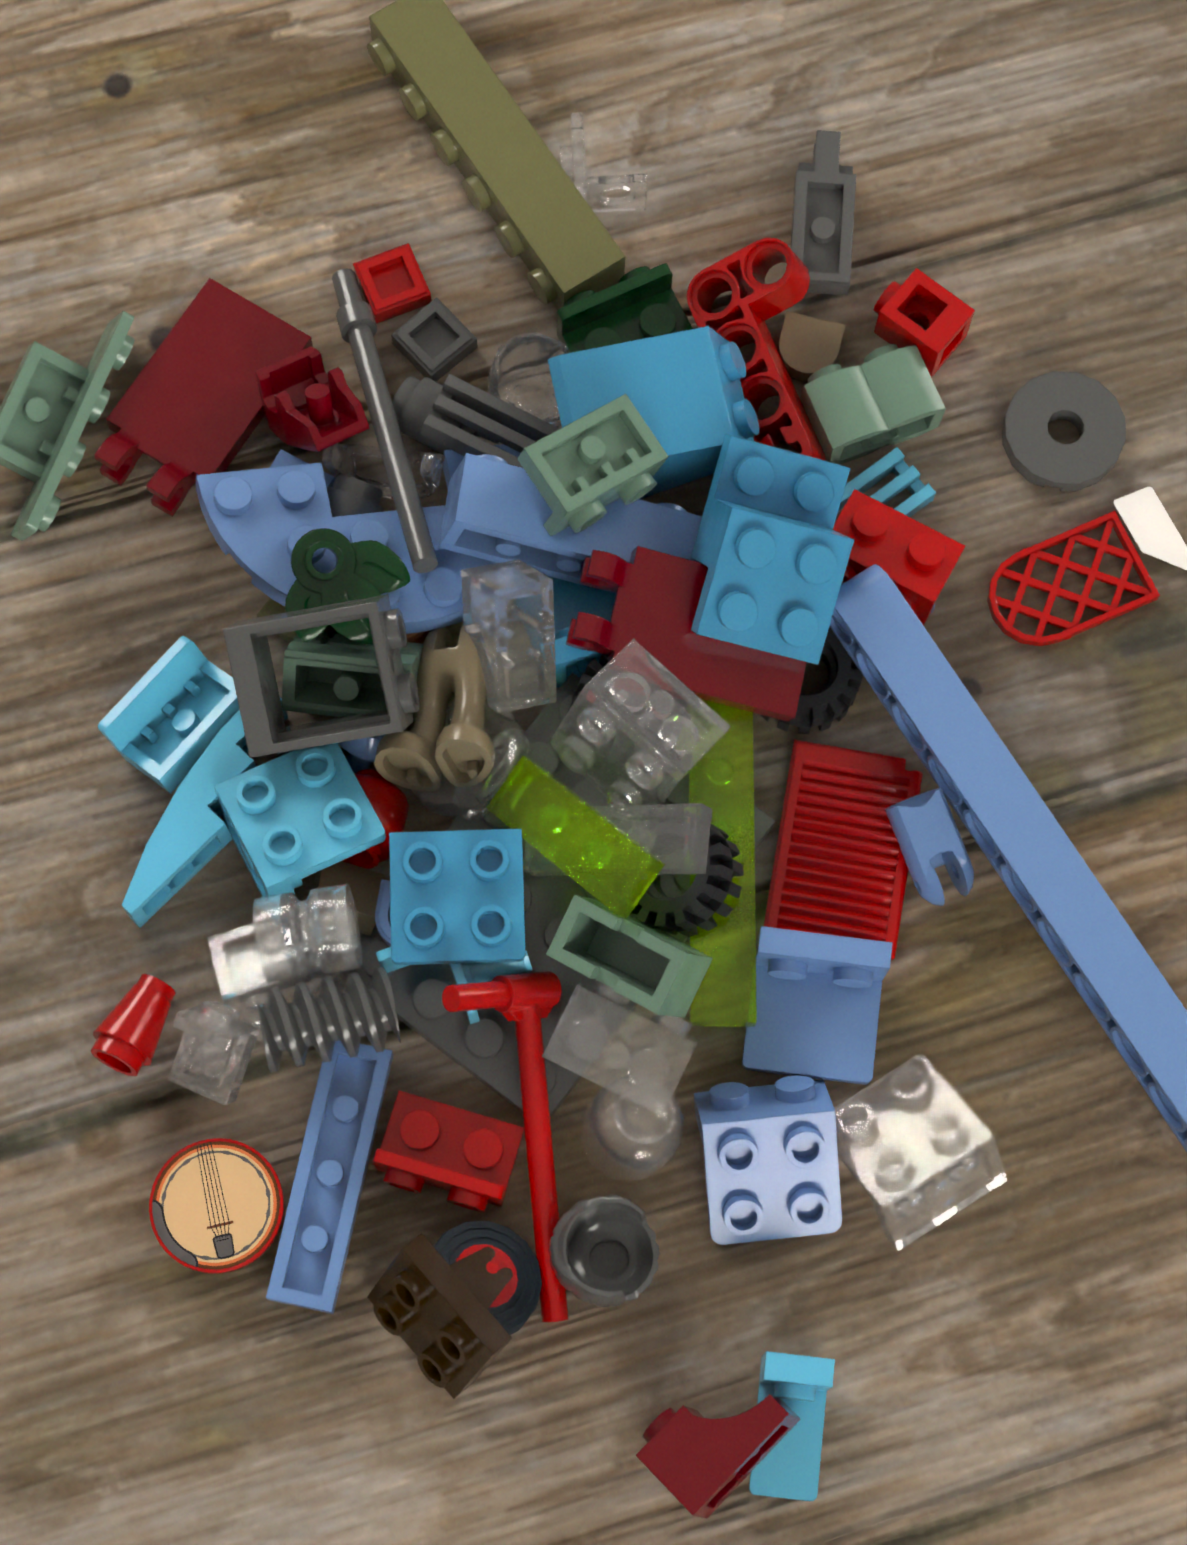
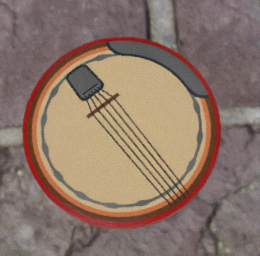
M223 1138L201 1140L184 1147L174 1154L159 1171L152 1186L149 1200L151 1226L155 1237L165 1252L189 1269L210 1274L239 1270L257 1260L273 1243L280 1229L284 1213L282 1186L275 1170L267 1159L254 1148L244 1143Z

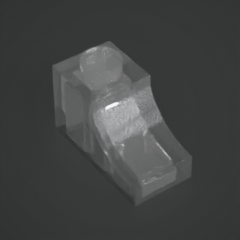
M519 559L461 569L464 631L470 635L479 655L485 679L488 706L499 714L557 702L553 579Z

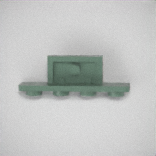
M122 311L107 324L87 369L36 341L28 346L0 406V465L34 482L11 532V536L23 541L36 533L38 529L45 532L53 522L61 504V499L54 496L57 486L63 475L68 478L72 476L86 449V445L79 442L87 421L94 424L99 419L109 400L110 391L103 388L110 370L111 368L117 371L120 370L133 347L135 339L127 335L132 325L134 316Z

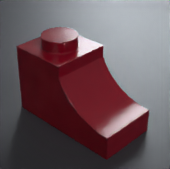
M771 1394L746 1412L720 1419L704 1418L697 1410L684 1405L677 1412L669 1408L662 1412L645 1430L643 1438L648 1443L636 1456L693 1516L707 1519L798 1423L800 1418L783 1400Z

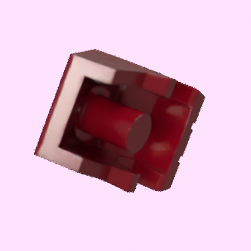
M311 346L295 353V356L290 355L276 361L274 365L270 364L255 371L268 426L287 445L319 452L370 428L362 404L348 387L343 371L337 367L328 371L327 375L324 370L321 353Z

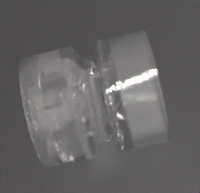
M348 883L313 888L309 891L306 900L302 901L293 892L254 899L253 921L261 968L268 983L305 977L310 966L317 965L324 974L362 967L360 928L353 894Z

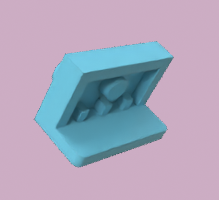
M181 636L99 722L98 729L126 761L171 794L183 781L219 730L239 710L233 677L208 661L193 641L185 636Z

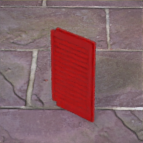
M794 739L763 926L892 942L891 960H894L908 867L885 809L919 795L923 773L918 770H905V758Z

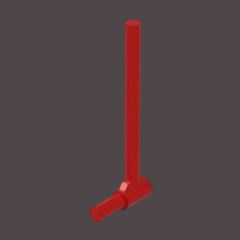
M551 971L499 975L489 982L448 985L442 993L443 1005L449 1012L494 1008L501 1012L508 1021H515L535 1250L542 1279L540 1291L542 1322H559L569 1319L566 1289L561 1285L551 1267L549 1241L553 1236L552 1231L559 1221L541 1018H547L553 1006L559 1002L562 994L560 980Z

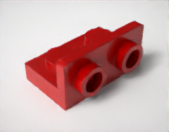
M399 1090L381 1147L376 1149L373 1163L377 1170L386 1172L383 1182L388 1185L414 1193H421L424 1184L449 1191L447 1202L484 1213L487 1203L500 1207L503 1205L525 1129L521 1126Z

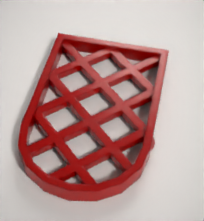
M1112 511L1031 547L1024 548L1000 564L989 583L987 602L992 619L1004 634L1021 644L1041 647L1069 640L1079 633L1158 600L1160 594L1116 511ZM1105 525L1100 541L1082 535ZM1112 528L1124 550L1107 544ZM1067 541L1062 558L1044 552V550ZM1075 542L1097 550L1091 568L1069 561ZM1104 553L1126 560L1120 578L1098 571ZM1029 557L1023 574L1008 569L1015 563ZM1036 559L1058 566L1052 585L1030 577ZM1132 565L1144 587L1127 581ZM1065 569L1087 576L1081 595L1059 588ZM1001 576L1020 583L1014 601L996 596L997 582ZM1094 580L1116 587L1110 605L1088 598ZM1027 586L1049 593L1043 612L1021 604ZM1123 590L1143 596L1118 607ZM1056 596L1078 604L1072 622L1050 615ZM998 606L1010 610L1007 621L1001 615ZM1085 606L1104 613L1079 624ZM1017 613L1039 620L1034 635L1024 634L1012 627ZM1046 623L1064 629L1060 633L1042 637Z

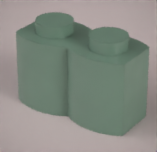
M889 344L870 352L864 358L862 365L842 368L840 364H832L823 367L808 378V383L804 385L800 397L801 403L823 449L826 461L836 464H843L858 459L883 446L898 444L925 434L940 425L946 410L916 345L898 349L896 344Z

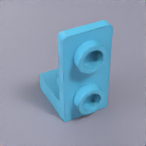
M769 1351L762 1355L757 1404L771 1394L783 1400L800 1420L750 1472L749 1491L751 1494L802 1501H814L817 1498L826 1394L833 1387L835 1359Z

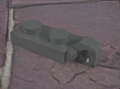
M817 130L816 143H814L813 163L799 162L798 170H796L790 248L808 268L810 283L806 293L848 296L850 288L856 174H853V166L839 165L841 132Z

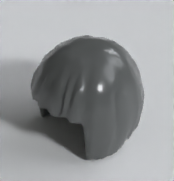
M611 1194L604 1197L596 1196L592 1199L581 1200L562 1215L552 1231L553 1236L549 1241L551 1267L561 1285L567 1291H571L576 1298L584 1302L595 1304L599 1307L619 1306L625 1301H633L650 1286L653 1281V1275L658 1270L657 1260L660 1252L659 1246L655 1241L656 1234L647 1223L645 1211L638 1205L633 1204L630 1199Z

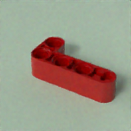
M777 238L760 239L695 275L687 290L688 307L698 328L709 326L729 342H735L739 349L750 343L756 344L755 354L745 364L746 376L740 379L744 398L752 404L757 418L760 405L768 397L779 396L780 402L777 411L771 417L763 420L758 419L759 434L754 436V441L786 450L778 442L785 440L799 454L826 461L823 449L765 323L769 318L794 306L803 299L810 283L808 268L785 242ZM779 263H787L786 271L781 279L772 284H765V277L770 268ZM732 291L729 305L720 312L712 313V304L716 297L721 293Z

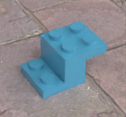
M725 434L691 554L692 558L708 567L691 631L701 636L819 664L854 543V539L833 530L851 468Z

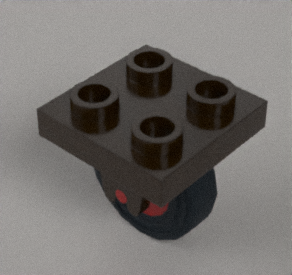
M470 1221L444 1232L434 1246L422 1233L400 1250L367 1298L373 1304L374 1313L380 1324L389 1333L396 1336L400 1335L417 1355L418 1365L425 1377L435 1386L444 1387L452 1398L455 1399L474 1383L512 1339L510 1335L519 1331L537 1308L542 1279L537 1258L528 1243L508 1227L490 1221Z

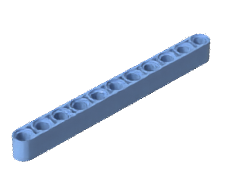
M876 564L870 566L841 584L830 622L831 629L938 787L942 788L945 797L1187 1152V1010L895 583L880 566Z

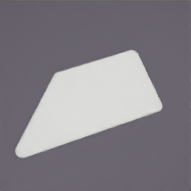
M1145 487L1114 500V506L1141 552L1187 570V546L1152 487Z

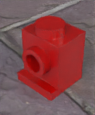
M916 268L902 285L893 281L877 300L873 309L878 314L874 333L889 344H896L898 349L916 345L932 378L966 338L975 310Z

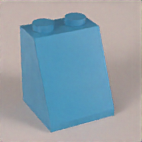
M709 326L561 354L547 359L562 428L616 398L627 394L669 456L653 476L657 485L640 499L714 474L725 434L754 441V436L759 434L757 415L752 404L744 398L740 381L741 378L746 376V366L742 353L735 342H729Z

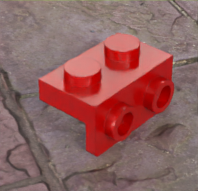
M854 489L833 528L834 531L854 539L842 584L874 564L880 566L895 583L924 626L935 602L957 565L965 545Z

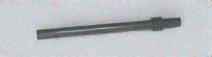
M348 268L340 269L332 276L340 306L336 313L340 333L343 340L350 343L413 570L417 573H427L438 566V560L373 337L377 332L371 306L362 299L355 272Z

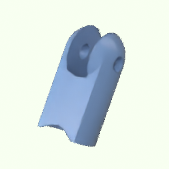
M942 788L921 793L886 808L885 811L919 895L931 904L944 905L943 889L934 868L945 864L954 886L961 895L966 897L973 887L974 869Z

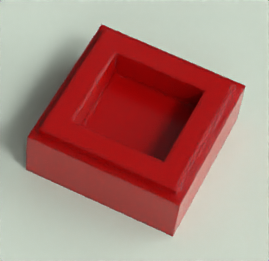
M409 243L353 263V270L366 302L372 308L376 324L426 306L432 301L431 293Z

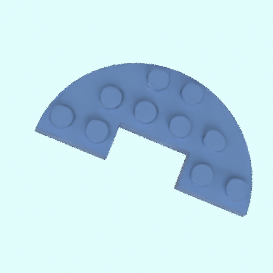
M504 444L494 445L516 457H519L521 454ZM451 449L444 450L442 460L447 489L451 477L464 457ZM322 462L196 475V492L200 507L209 530L225 555L230 553L234 560L252 577L251 583L283 606H285L287 594L296 580L291 568L292 550L296 542L304 534L320 528L335 530L344 535L350 543L368 540L378 541L389 547L400 557L407 567L411 580L407 585L381 595H389L391 609H400L405 623L406 634L431 631L437 628L441 629L481 614L490 608L491 602L503 596L515 585L519 587L532 573L531 571L439 548L445 505L422 507L438 560V566L427 573L415 572L397 510L332 517ZM320 548L314 552L312 564L318 572L329 573L335 567L336 558L330 550Z

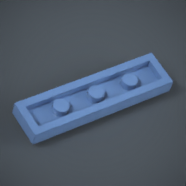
M335 1041L332 1061H322L266 1298L270 1301L334 1314L394 1054L392 1050L384 1049L383 1052L376 1053L373 1046L360 1044L358 1056L350 1058L341 1041Z

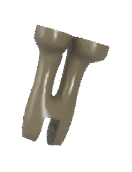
M465 622L461 627L456 647L447 627L428 631L423 642L416 681L420 701L419 711L413 712L414 721L411 723L409 732L385 734L377 746L374 765L377 772L386 780L404 788L434 792L440 789L442 773L450 783L456 787L464 788L477 785L488 777L494 766L495 750L490 736L484 731L485 704L495 656L493 654L494 643L487 624ZM455 697L450 725L444 727L448 703Z

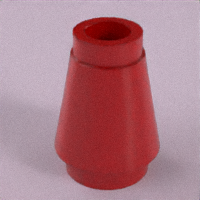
M142 974L137 984L133 985L93 1032L96 1041L91 1048L92 1055L115 1071L128 1076H137L142 1066H149L152 1063L171 1007V1001L176 994L175 990L154 976Z

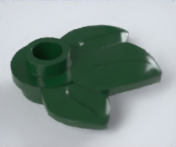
M327 528L315 529L304 534L296 542L292 550L291 568L296 580L285 599L286 612L380 596L383 593L391 592L407 585L411 580L410 575L400 557L389 547L378 541L368 540L350 543L344 535L335 530ZM326 548L335 555L336 564L331 572L321 573L313 567L312 556L317 549ZM368 618L330 624L339 634L349 640L373 645ZM328 625L297 630L295 633L303 642H308L320 635Z

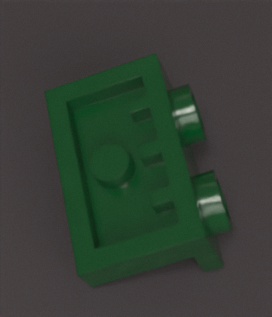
M664 263L652 269L647 266L635 268L622 276L618 283L596 293L593 290L582 291L569 298L563 307L557 311V337L565 353L693 329L671 288L673 274L668 264Z

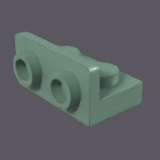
M624 394L525 447L517 460L553 512L543 525L550 536H553L569 526L575 533L587 529L607 513L605 506L621 498L625 505H628L646 495L657 485L653 476L669 456L627 394Z

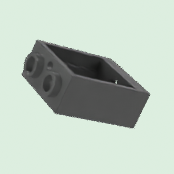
M388 594L241 620L223 629L250 758L403 732L414 721L412 712L419 711L420 701L417 683L412 673L404 674L399 648H404L407 645L403 615L399 608L391 609ZM368 618L387 709L286 727L267 636Z

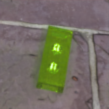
M524 755L486 807L511 829H522V838L613 913L625 919L628 918L665 865L537 762Z

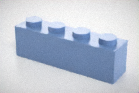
M466 453L449 481L439 548L581 584L579 581L584 559L586 557L590 558L592 550L617 555L629 563L632 551L637 546L699 562L692 558L691 554L702 516L688 513L681 506L672 503L654 504L638 499L631 504L625 505L621 498L605 506L607 513L587 529L575 533L569 526L550 536L543 525L553 512L523 468L510 465L498 456L489 454L476 456Z

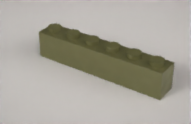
M397 0L370 15L372 41L367 44V48L372 61L382 75L386 76L391 73L401 87L398 90L400 98L410 116L415 121L423 118L433 132L430 134L431 142L443 163L447 166L454 163L465 179L462 180V184L473 206L479 212L487 209L497 224L495 226V233L506 253L511 258L519 255L530 271L527 273L529 283L538 299L545 305L552 302L555 308L559 310L569 298L577 293L586 290H593L596 293L617 284L620 278L625 275L626 256L443 0Z

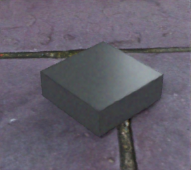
M437 297L391 334L392 344L424 377L434 381H438L478 348L477 338Z

